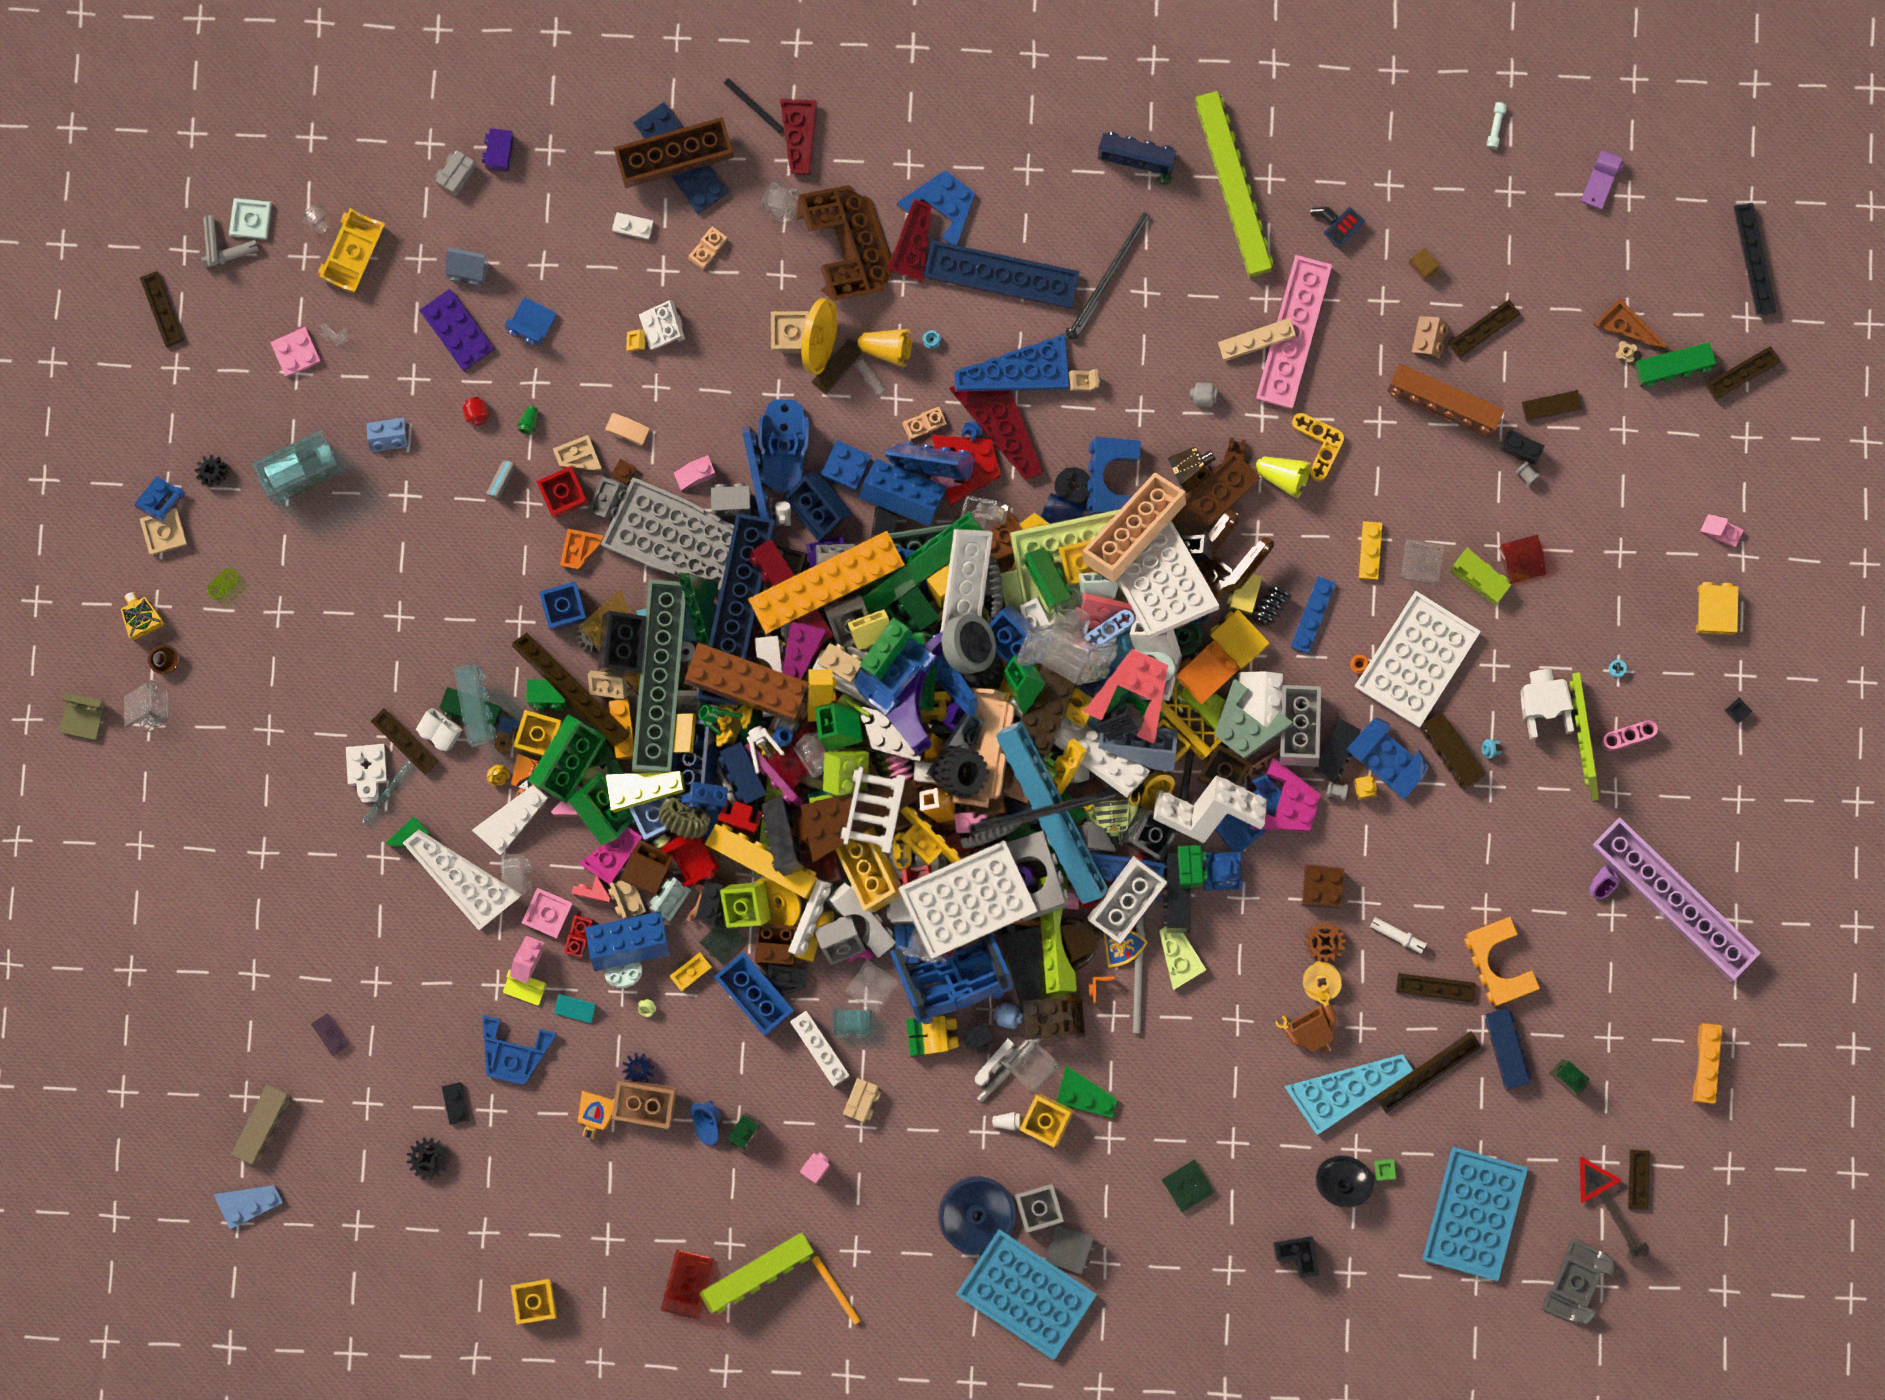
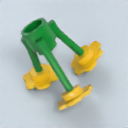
M704 705L699 711V719L704 721L703 725L709 727L717 734L715 742L718 747L727 743L733 734V731L727 727L728 724L733 722L732 717L740 718L743 729H746L748 724H750L752 715L750 707H746V710H743L741 714L735 713L731 708L717 709ZM719 722L721 727L727 728L719 731L712 723Z

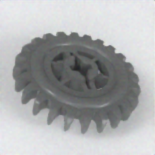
M990 555L984 596L990 595L986 599V601H991L987 605L990 608L988 612L991 618H995L1002 610L1003 594L999 566L996 558Z
M1021 823L989 830L986 833L974 835L975 838L969 835L968 838L964 837V839L960 840L963 848L980 846L1015 831L1016 828L1020 827Z

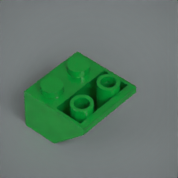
M1014 655L1004 672L1009 692L1021 712L1025 714L1028 708L1032 706L1038 693L1042 691L1045 682L1033 662Z
M527 679L526 703L531 708H534V711L542 712L545 711V708H552L555 712H564V709H569L570 705L547 680Z
M836 703L815 708L818 736L826 752L863 742L860 713L858 710Z

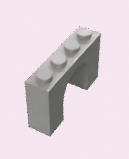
M1040 831L1006 843L1016 865L1036 860L1043 863L1047 869L1045 885L1038 892L1030 894L1037 912L1023 918V920L1027 921L1069 907L1067 903L1070 900L1066 889L1063 890L1061 884L1064 882L1061 871H1057L1056 868L1058 859L1056 854L1051 852V845L1046 834Z

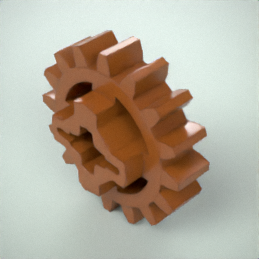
M1326 921L1322 922V926L1315 923L1316 929L1310 927L1309 931L1311 934H1305V937L1309 939L1304 942V945H1309V948L1305 951H1311L1310 958L1312 959L1316 956L1317 962L1324 959V962L1328 963L1329 958L1334 962L1335 955L1341 957L1339 950H1345L1342 944L1346 943V940L1341 938L1345 933L1338 932L1340 926L1333 928V922L1329 926L1326 925ZM1326 929L1330 930V932L1327 934H1322L1321 932H1319V930ZM1335 936H1336L1337 939H1338V946H1337V947L1334 945V940H1333V938H1334ZM1313 937L1315 940H1317V946L1315 949L1312 944ZM1321 938H1322V939L1328 938V939H1329L1328 944H1329L1330 946L1325 945V946L1323 947V946L1321 945V943H1322ZM1329 951L1331 954L1322 955L1320 952Z

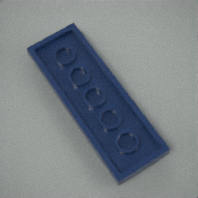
M665 102L633 122L644 139L683 128ZM710 165L670 176L697 215L729 194Z

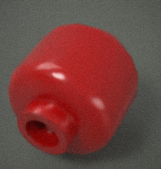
M472 397L465 400V404L462 406L465 421L469 424H474V426L483 425L485 423L484 420L489 417L485 400L480 399V397Z

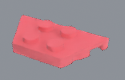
M1086 593L1083 594V605H1081V614L1079 615V623L1082 627L1095 629L1122 610L1131 611L1135 618V613L1129 603ZM1122 616V621L1117 624L1119 629L1122 622L1129 623V617L1125 618Z

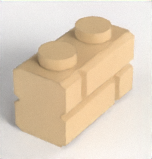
M857 1078L843 1115L865 1123L866 1120L870 1121L874 1112L871 1109L873 1102H878L881 1094L878 1091L879 1086Z

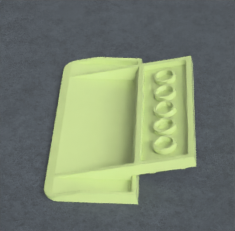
M1121 509L1009 532L1016 570L1000 573L1004 606L1007 607L1011 604L1022 615L1020 606L1039 596L1052 622L1064 620L1074 615L1079 616L1081 614V605H1083L1080 598L1079 583L1068 585L1072 591L1070 602L1049 611L1023 562L1024 554L1043 547L1046 551H1050L1054 558L1052 563L1055 568L1059 567L1063 574L1061 579L1064 585H1066L1058 547L1094 539ZM1118 586L1114 600L1129 603L1122 589Z

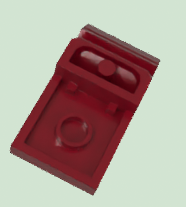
M817 721L808 723L798 731L789 745L781 747V750L784 752L783 756L776 751L766 760L792 789L824 765V753L826 751L819 740Z

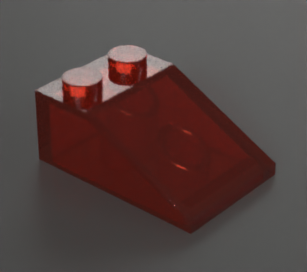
M676 1249L661 1311L699 1320L703 1305L700 1293L707 1289L714 1259Z

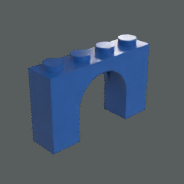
M1096 437L1091 440L1088 448L1089 453H1091V461L1088 463L1090 479L1087 485V489L1090 491V498L1087 501L1089 515L1122 509L1133 497L1112 493L1104 483L1103 471L1107 463L1111 461L1135 463L1140 460L1141 440Z

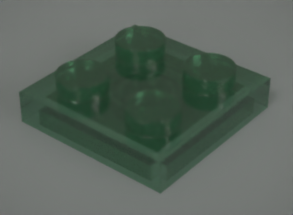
M1195 1159L1161 1179L1181 1213L1215 1193Z

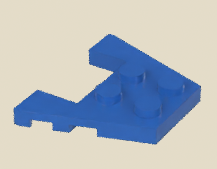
M944 170L898 201L897 206L908 213L914 198L932 205V208L953 222L943 234L942 239L948 244L958 245L975 192Z
M483 1015L486 1076L525 1086L554 1041L557 1033L539 1029L535 1048L496 1039L501 1020Z

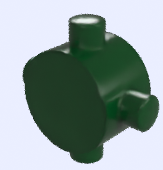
M1159 175V178H1156V182H1159L1161 185H1168L1170 181H1173L1170 175Z

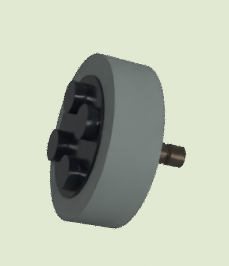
M967 614L951 619L944 627L942 634V648L945 658L957 672L971 674L983 671L992 664L996 652L995 637L989 624L979 615Z

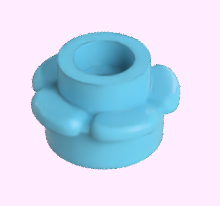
M929 330L923 335L922 340L925 347L937 348L940 345L941 336L936 331Z

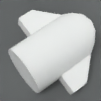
M778 502L775 505L776 526L791 525V510L788 502Z

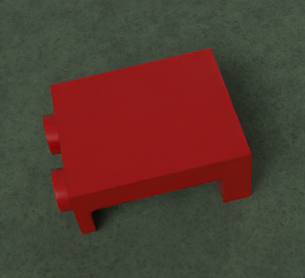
M679 836L661 846L664 854L670 851L674 855V860L685 878V882L682 883L683 887L690 885V887L696 886L701 883L700 879L703 878L709 880L716 876L715 872L720 869L710 847L705 845L706 840L704 836L694 837L693 839Z

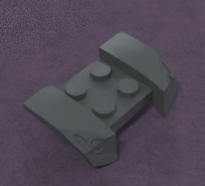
M1571 1238L1564 1255L1565 1258L1541 1310L1566 1321L1585 1325L1597 1313V1311L1587 1307L1601 1274L1613 1276L1614 1259L1594 1247Z

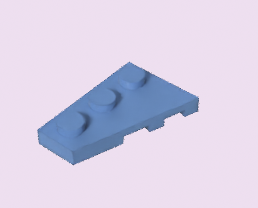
M275 1185L213 1194L230 1229L283 1203Z

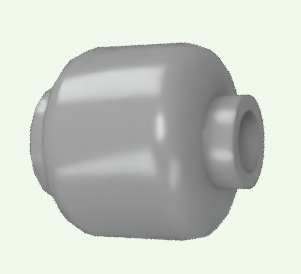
M1197 382L1195 387L1190 389V399H1193L1195 406L1212 407L1214 403H1217L1218 388H1215L1213 383Z

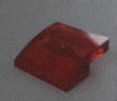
M836 850L814 863L811 852L802 853L805 867L802 869L803 871L808 868L816 873V878L829 883L844 880Z

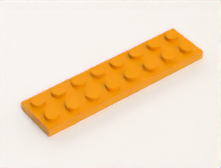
M885 531L748 600L765 634L903 567L904 563L888 531Z

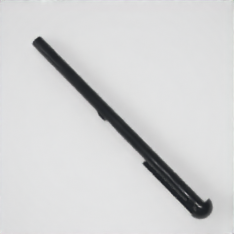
M1143 212L1071 329L1066 328L1065 333L1069 339L1074 340L1079 337L1081 330L1100 302L1098 298L1114 272L1119 269L1120 263L1150 217L1149 214Z

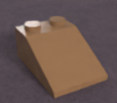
M618 1080L612 1119L669 1129L673 1125L678 1087Z

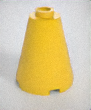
M909 329L863 333L858 338V348L863 353L897 366L905 367L907 365L904 363L905 359L909 360L912 338H908V333L911 334V331Z

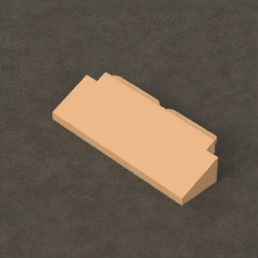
M971 688L978 701L976 715L984 721L976 745H973L972 750L979 752V755L984 757L983 761L987 762L988 766H986V769H988V774H986V778L988 779L987 782L983 783L985 787L979 789L980 793L977 795L973 794V797L970 798L953 796L952 802L988 808L989 798L998 799L1001 794L1007 760L1002 747L997 742L996 735L1004 727L1013 725L1015 707L1012 703L1006 702L1007 693L993 689Z

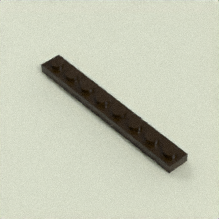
M528 633L513 641L512 647L614 747L629 737L630 733Z

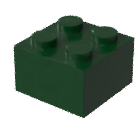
M917 586L898 599L897 610L902 617L906 616L908 618V626L914 633L916 631L924 632L939 621V616Z

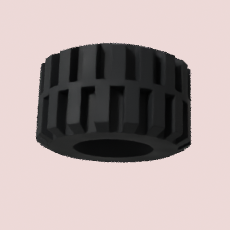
M996 652L992 664L982 674L970 675L960 673L970 690L971 688L995 690V687H1000V681L1004 679L1003 666Z
M954 747L953 749H947V753L943 752L941 754L942 758L937 760L938 767H935V771H937L935 779L939 780L937 785L942 787L941 790L953 796L970 798L973 797V794L977 795L980 793L979 789L985 787L983 783L987 782L988 779L986 778V774H988L986 766L988 765L987 762L983 761L984 757L979 755V752L972 749ZM964 763L966 768L965 776L959 782L957 772L961 764Z

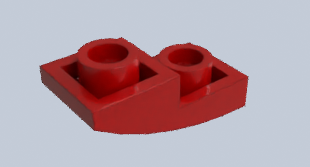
M577 914L574 915L563 953L579 958L583 957L588 942L585 928L592 926L594 919Z

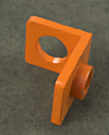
M1115 977L1092 978L1093 984L1089 985V996H1093V1004H1096V981H1115Z

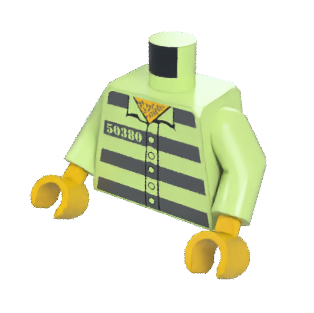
M1139 792L1137 798H1132L1131 793L1129 800L1101 802L1085 806L1086 821L1094 822V825L1101 826L1113 845L1121 844L1120 833L1127 832L1139 808Z

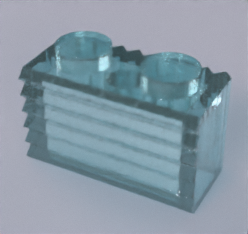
M833 1009L832 1033L836 1034V1037L847 1038L848 1034H856V1038H867V1034L871 1035L872 1010Z

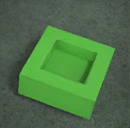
M1394 1159L1374 1161L1376 1181L1396 1179Z

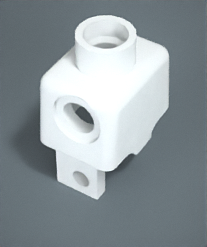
M1552 669L1530 672L1531 684L1525 685L1520 691L1523 720L1527 721L1530 740L1538 737L1535 719L1543 717L1550 719L1556 718L1557 715H1563L1566 734H1571L1574 731L1571 717L1573 705L1566 680H1554Z

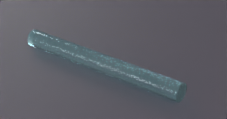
M409 760L406 761L361 822L367 826L412 768L413 763Z

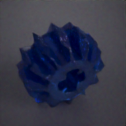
M634 1053V1060L631 1056H627L630 1063H622L628 1067V1069H623L622 1073L629 1074L624 1079L627 1081L632 1077L631 1082H636V1079H638V1082L642 1083L641 1079H644L648 1083L649 1079L646 1076H654L649 1070L655 1069V1066H648L652 1059L648 1058L644 1061L646 1057L644 1053L640 1059L638 1053ZM638 1064H641L642 1073L638 1072L639 1074H635L634 1066L638 1067Z

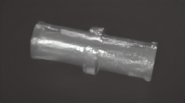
M865 359L854 365L864 378V383H868L876 397L886 390L877 378V373L871 370Z

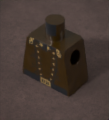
M1192 447L1170 456L1168 460L1179 484L1186 493H1189L1210 477L1211 472L1208 464L1215 461L1216 457L1211 450L1202 455L1196 447Z

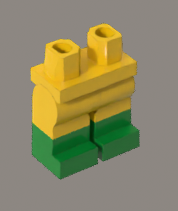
M945 1016L933 1017V1021L927 1025L922 1022L917 1023L916 1018L906 1019L908 1037L927 1035V1037L908 1038L910 1057L949 1052V1049L959 1047L958 1037H948L947 1030L957 1029V1020L955 1018H946Z

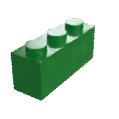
M892 618L860 663V667L880 681L910 640L913 632L907 626Z

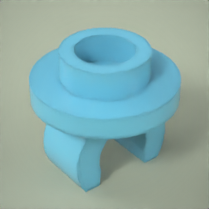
M1486 739L1483 742L1481 750L1486 758H1493L1502 754V751H1496L1495 746L1500 744V741Z

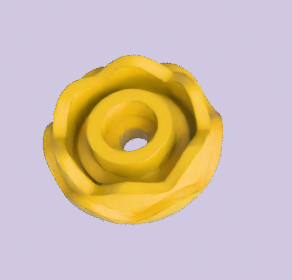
M495 765L487 773V781L494 787L496 785H503L506 779L510 777L509 769L503 765Z

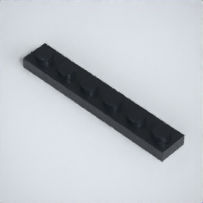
M1753 202L1735 205L1733 209L1756 317L1776 313Z

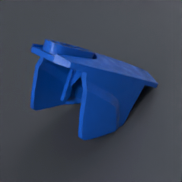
M775 399L767 404L765 414L759 418L758 445L762 453L764 482L769 488L780 493L791 491L801 480L805 451L808 447L809 419L804 415L802 405L795 400ZM783 406L788 407V411L785 413L781 411ZM783 424H786L788 427L787 431L780 429Z

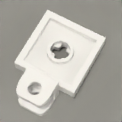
M385 745L346 747L348 785H357V793L363 803L377 802L379 798L378 783H387ZM366 760L372 763V765L368 766V769L361 766Z

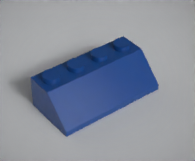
M744 952L714 976L765 1037L794 1011Z

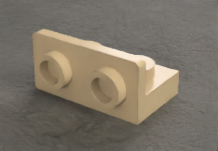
M590 671L588 673L590 695L623 700L632 692V688L626 685V675Z
M623 881L610 883L611 888L608 891L611 899H616L618 906L615 909L619 918L627 919L646 913L636 887Z

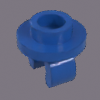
M967 421L962 430L961 437L964 438L968 434L971 436L970 441L973 442L981 435L982 429L978 423Z

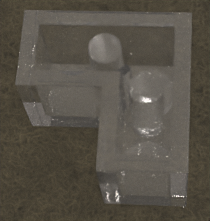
M966 496L960 518L970 511L984 531H986L988 522L1005 524L1009 506L995 500Z
M524 854L501 855L503 883L522 894L521 896H529V891H532V881L528 880V872H531V860L529 861V858Z

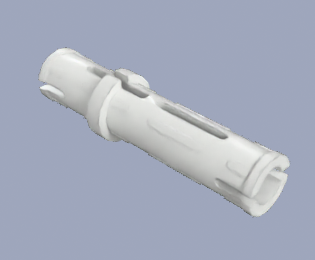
M1376 916L1370 925V928L1400 942L1403 947L1407 946L1419 954H1422L1424 950L1422 948H1425L1427 944L1411 936V933L1408 932L1407 934L1378 919Z

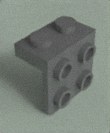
M1057 1226L1045 1260L1052 1265L1082 1274V1271H1087L1090 1263L1087 1260L1089 1252L1093 1253L1096 1242L1093 1241L1094 1237L1063 1226Z

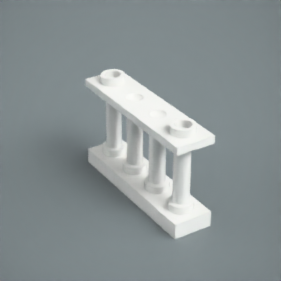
M859 767V770L854 771L853 781L856 782L847 828L843 827L841 839H844L843 844H848L849 839L878 844L879 847H883L882 852L890 853L906 776L897 775V778L888 779L863 774V767ZM863 781L891 787L894 790V795L888 799L859 793L860 783ZM859 800L887 806L890 809L889 817L885 816L883 818L855 812L856 802ZM853 819L883 825V828H887L885 836L881 835V837L851 831Z

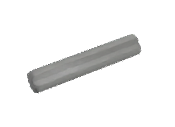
M212 215L204 216L207 262L209 266L217 265L215 221Z

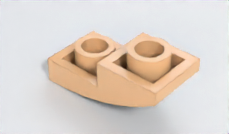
M711 227L702 237L699 245L689 255L688 259L704 270L722 247L727 237L714 227Z
M940 407L923 412L920 416L902 423L909 440L921 437L947 424Z
M612 413L605 431L620 439L625 438L642 446L650 428L629 418Z

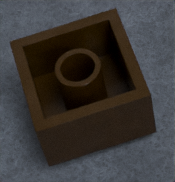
M1218 744L1199 775L1198 780L1209 786L1217 775L1239 786L1251 763Z

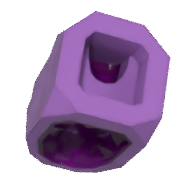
M1608 865L1602 867L1590 886L1589 893L1591 896L1597 899L1609 896L1621 882L1618 874Z

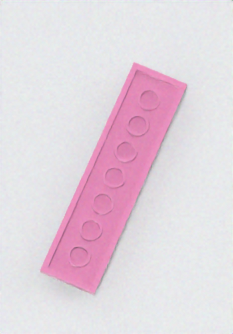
M1295 255L1277 322L1291 318L1296 337L1270 346L1256 400L1293 409L1330 275L1331 264Z

